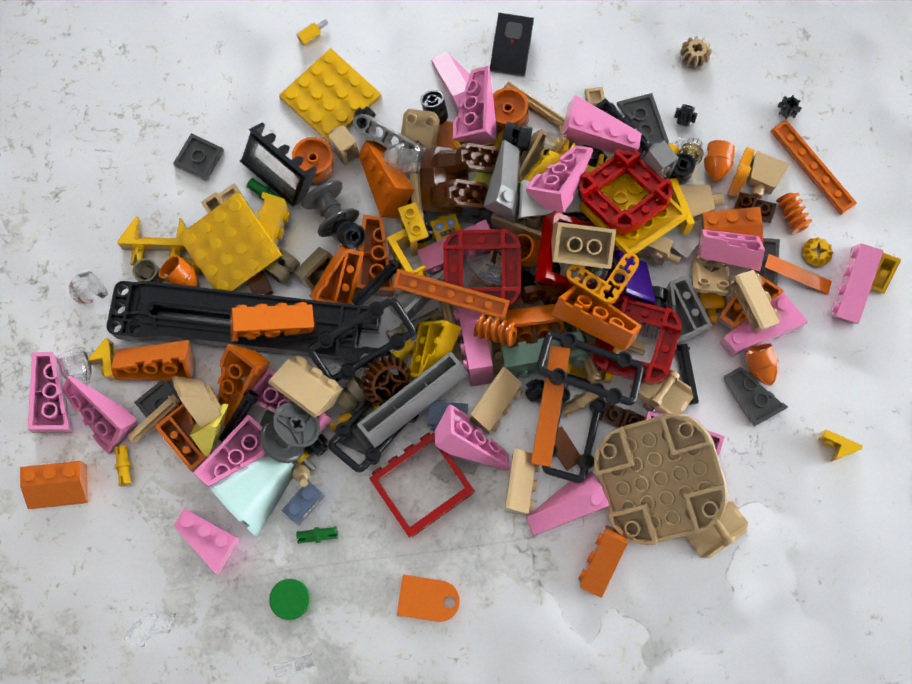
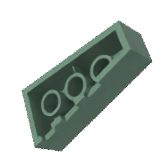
M582 331L572 332L577 340L587 343L586 336ZM544 338L538 339L533 344L526 343V341L519 342L518 347L509 348L508 345L501 346L505 368L516 378L520 379L529 377V374L538 373L536 365ZM551 341L552 346L562 347L559 341ZM572 347L568 364L583 363L585 359L590 358L589 352ZM548 352L547 359H546L545 366H544V368H546V369H547V364H548L549 352Z

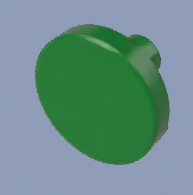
M284 579L278 582L271 590L269 596L271 610L276 616L285 620H294L301 617L310 606L308 588L296 579Z

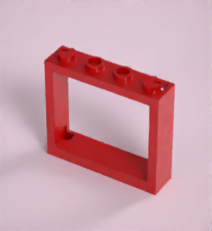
M553 211L544 215L535 281L564 288V291H568L574 285L568 281L567 276L551 272L553 264L551 240L554 222L597 226H594L592 222L580 221L578 217L567 216L563 212ZM598 271L597 276L603 280L604 271ZM597 282L596 286L586 283L589 289H595L598 285Z
M434 432L420 438L421 442L415 446L414 444L409 445L404 449L405 453L400 457L397 455L392 457L388 461L389 464L383 469L382 467L375 469L371 473L373 476L369 478L409 538L417 535L476 493L451 455L438 448L465 488L411 527L408 525L379 480L432 442L435 444Z

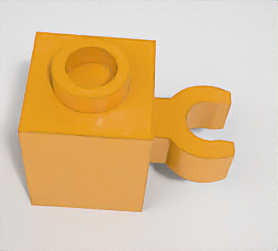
M698 292L697 295L711 324L715 325V322H717L716 313H721L724 307H726V296L718 295V293L708 292L706 294Z

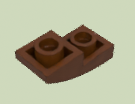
M740 192L734 209L760 207L762 221L771 223L777 204L759 200L756 195Z
M263 270L246 281L252 293L265 295L274 293Z
M531 285L523 287L521 298L523 303H534L542 300L543 305L556 304L558 298L565 291L564 288L556 286Z
M607 403V408L601 413L599 420L620 428L643 421L645 417L632 410H625L619 406Z

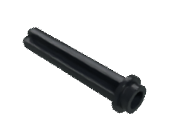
M396 259L389 260V264L352 298L353 304L362 305L397 272V269L402 268V265Z
M688 344L677 345L675 352L678 353L683 382L691 387L693 399L688 405H695L699 403L689 354L691 349L688 347Z
M248 390L243 393L242 401L219 436L220 441L223 442L243 421L253 403L258 401V394L255 391Z

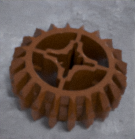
M390 355L388 358L382 356L381 361L375 358V364L368 363L370 368L369 370L364 369L366 376L361 377V380L364 382L360 385L364 389L363 395L367 396V400L378 407L406 387L413 380V377L410 375L411 369L400 358ZM390 369H397L399 375L392 374ZM375 389L382 390L384 394H376Z

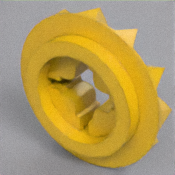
M819 237L810 238L803 246V257L810 265L824 266L832 258V245L826 239H820ZM817 246L819 247L820 251H823L819 255V257L817 255V252L812 251L815 250Z

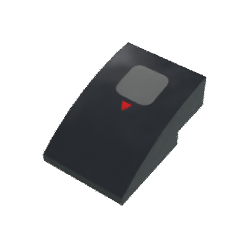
M498 13L490 63L491 72L525 77L534 24L533 17Z

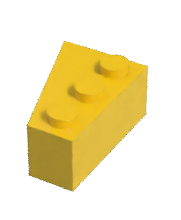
M262 192L261 198L264 199L262 210L257 211L256 215L259 216L258 220L277 246L279 239H283L285 233L283 228L285 223L289 222L291 212L284 198Z
M446 320L419 323L410 364V375L413 377V380L452 351L462 327Z

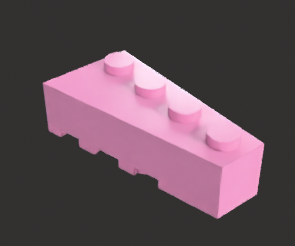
M862 243L852 246L847 266L844 270L843 280L838 288V298L832 306V317L852 324H859L884 250Z

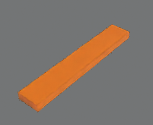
M784 120L770 131L840 215L857 204L787 120Z
M397 269L392 288L505 319L510 303L506 299Z
M551 345L547 369L553 371L556 368H561L567 372L570 348ZM545 377L531 464L551 467L564 383L558 386L553 385L547 377Z

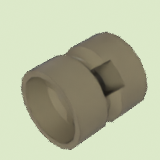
M280 249L283 256L266 267L265 271L277 282L285 285L291 277L290 272H294L299 267L300 262L287 251Z
M141 259L134 264L133 275L137 281L163 282V279L159 277L160 268L151 259Z
M354 376L346 383L347 387H342L343 390L337 399L340 406L349 413L359 406V401L364 402L367 399V396L363 395L364 389L360 385L363 381L357 376Z

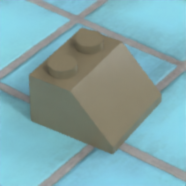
M318 247L293 274L312 292L333 256L325 249Z

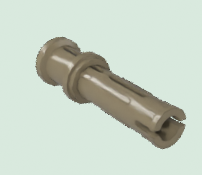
M436 308L413 320L412 323L416 331H418L420 322L438 321L443 319L440 310ZM401 323L399 327L385 332L390 341V337L393 334H404L408 329L404 323Z

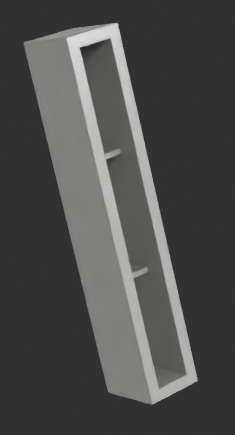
M450 351L359 422L357 426L376 448L468 376L462 363Z

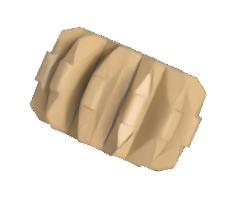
M698 36L695 39L690 37L687 42L685 41L682 44L680 55H682V61H687V66L693 64L694 68L697 65L702 67L705 62L709 61L712 49L709 48L710 43H704L705 38L699 40Z

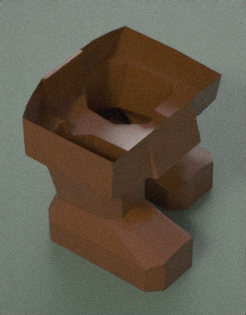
M465 143L459 149L440 146L426 149L420 167L421 199L424 211L462 213V207L485 209L483 206L489 187L483 182L468 181V173L492 174L500 151L498 147Z

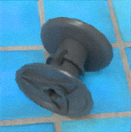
M338 180L330 181L314 188L301 202L304 209L319 208L320 216L326 219L318 228L317 232L320 237L332 236V227L338 220L347 219L354 223L359 216V211L354 208L341 210V204L335 199L343 188L342 182Z
M294 402L282 404L276 410L273 420L268 421L262 427L260 432L261 446L270 458L278 462L291 463L297 461L303 455L305 447L312 445L318 439L320 423L317 417L314 418Z

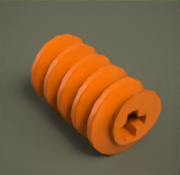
M788 193L776 199V202L780 203L778 205L779 209H783L782 215L786 216L785 221L790 222L788 227L793 229L791 234L804 231L812 222V219H805L809 215L808 212L802 213L806 206L799 207V204L803 202L802 199L796 200L800 195L799 193Z
M482 314L475 324L473 336H478L480 339L486 338L487 341L493 340L495 343L500 342L502 345L508 344L509 347H512L517 337V329L514 328V322L507 326V320L505 319L500 324V318H496L492 322V316L485 320V314Z

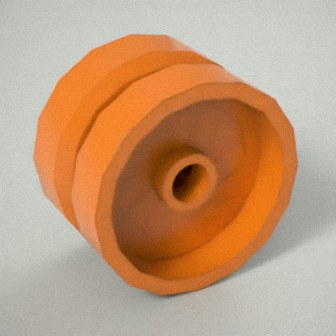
M512 87L497 90L493 94L496 131L498 133L500 130L504 131L507 122L518 124V127L522 125L527 126L529 110L525 94Z
M307 137L295 145L292 151V159L297 156H301L304 159L299 167L304 171L314 166L317 168L311 185H319L326 182L334 171L333 151L330 145L325 140L317 137Z

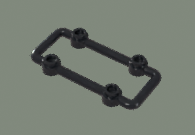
M390 297L382 302L373 301L369 304L367 311L332 332H321L318 340L308 347V354L317 368L328 378L336 382L341 379L350 380L355 376V372L358 369L372 362L375 358L377 359L392 349L396 351L403 349L405 341L415 335L416 328L397 299ZM392 305L408 331L404 334H393L390 337L389 343L353 364L344 363L340 368V372L332 375L316 350L320 347H331L335 338L370 317H381L384 309Z
M553 331L548 332L544 337L536 365L537 372L549 378L553 385L558 386L564 383L602 396L610 405L622 403L630 406L636 403L644 375L643 364L632 359L628 352L622 351L617 354L577 340L572 332H565L564 334ZM552 339L559 341L560 345L564 348L571 349L576 347L613 360L619 368L624 369L628 366L635 368L636 374L630 397L623 396L618 388L606 390L569 377L561 368H556L553 371L544 368Z
M567 374L569 377L590 384V381H587L585 378ZM600 383L592 384L594 386L605 389L604 386ZM564 384L557 431L559 427L563 405L570 398V391L567 388V384ZM599 396V398L590 403V410L593 414L584 454L577 460L580 467L579 475L542 466V470L546 474L575 483L585 481L588 469L594 466L592 450L600 414L607 408L604 397ZM555 444L552 458L555 457L558 452L557 446Z
M375 389L376 394H384L382 390ZM367 400L346 423H339L336 426L335 435L330 439L328 447L332 453L352 470L363 472L370 465L379 463L383 450L408 423L416 422L419 414L376 448H369L365 453V460L359 465L336 444L340 440H346L350 437L351 428L373 406L372 402Z

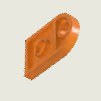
M403 575L397 616L436 622L447 621L456 614L459 608V594L456 588L446 581ZM446 597H453L456 603L453 608L448 609L444 606V599Z

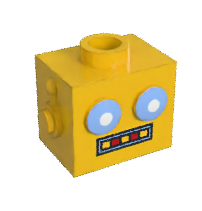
M455 213L449 216L441 215L436 220L430 222L433 228L432 239L435 242L448 237L455 230L462 229V225L458 223Z

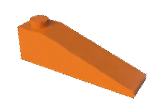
M232 344L227 345L220 360V367L222 369L221 377L218 378V384H220L219 394L216 396L220 405H229L223 425L225 427L242 401L243 393L251 390L256 385L270 364V361L257 351Z

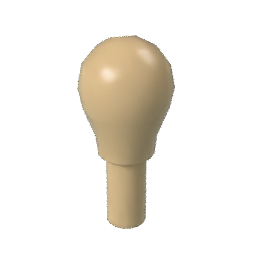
M297 465L292 472L293 478L300 482L302 487L308 485L307 479L310 476V471L307 466Z

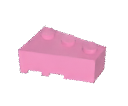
M702 229L698 252L700 258L704 260H713L760 271L765 248L760 237L756 235Z

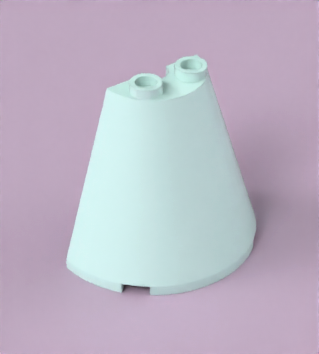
M266 454L208 488L241 523L246 525L245 527L251 533L257 536L292 480V468L294 465L292 463L278 462Z

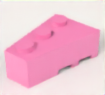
M185 508L174 524L178 532L212 571L220 574L240 539Z

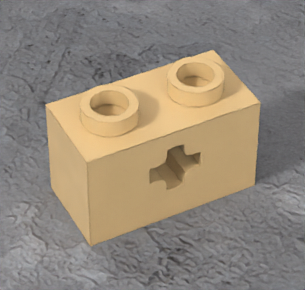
M344 125L334 128L328 135L331 148L342 164L346 166L359 157L357 142Z

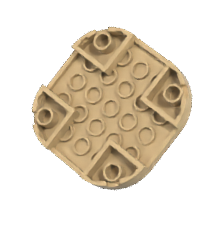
M671 413L622 426L604 437L596 451L594 469L609 504V514H607L609 520L619 534L624 535L634 543L654 545L659 542L702 533L718 521L726 508L728 499L727 484L713 439L707 429L690 416Z

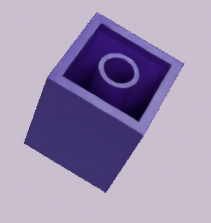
M614 250L611 269L604 268V281H607L621 258L625 255L621 250ZM632 258L631 260H625L627 265L623 270L626 272L630 265H635ZM639 259L638 269L618 298L628 296L629 299L643 303H655L647 262ZM616 274L614 281L618 284L623 283L625 277L622 274ZM609 283L612 286L611 290L608 293L604 292L606 299L609 297L613 298L612 291L616 287Z

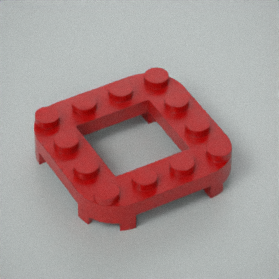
M618 149L614 152L612 158L589 174L585 172L581 176L578 196L610 229H616L619 235L625 236L636 231L665 210L671 202L673 190L670 179L664 180L641 159L640 152L637 150L631 152ZM624 173L628 174L649 194V196L628 211L626 209L622 211L601 192L603 188Z
M459 229L452 232L443 243L444 282L464 287L463 250L501 249L502 287L467 289L509 300V306L515 303L521 293V244L517 236L507 229Z
M621 296L611 305L638 323L661 329L650 364L639 361L644 366L642 383L648 385L660 384L668 376L681 334L680 318L669 307L662 308L629 299L628 296ZM596 338L594 346L614 352V346ZM593 354L594 362L601 371L634 381L635 368L628 366L622 369L617 367L613 360Z

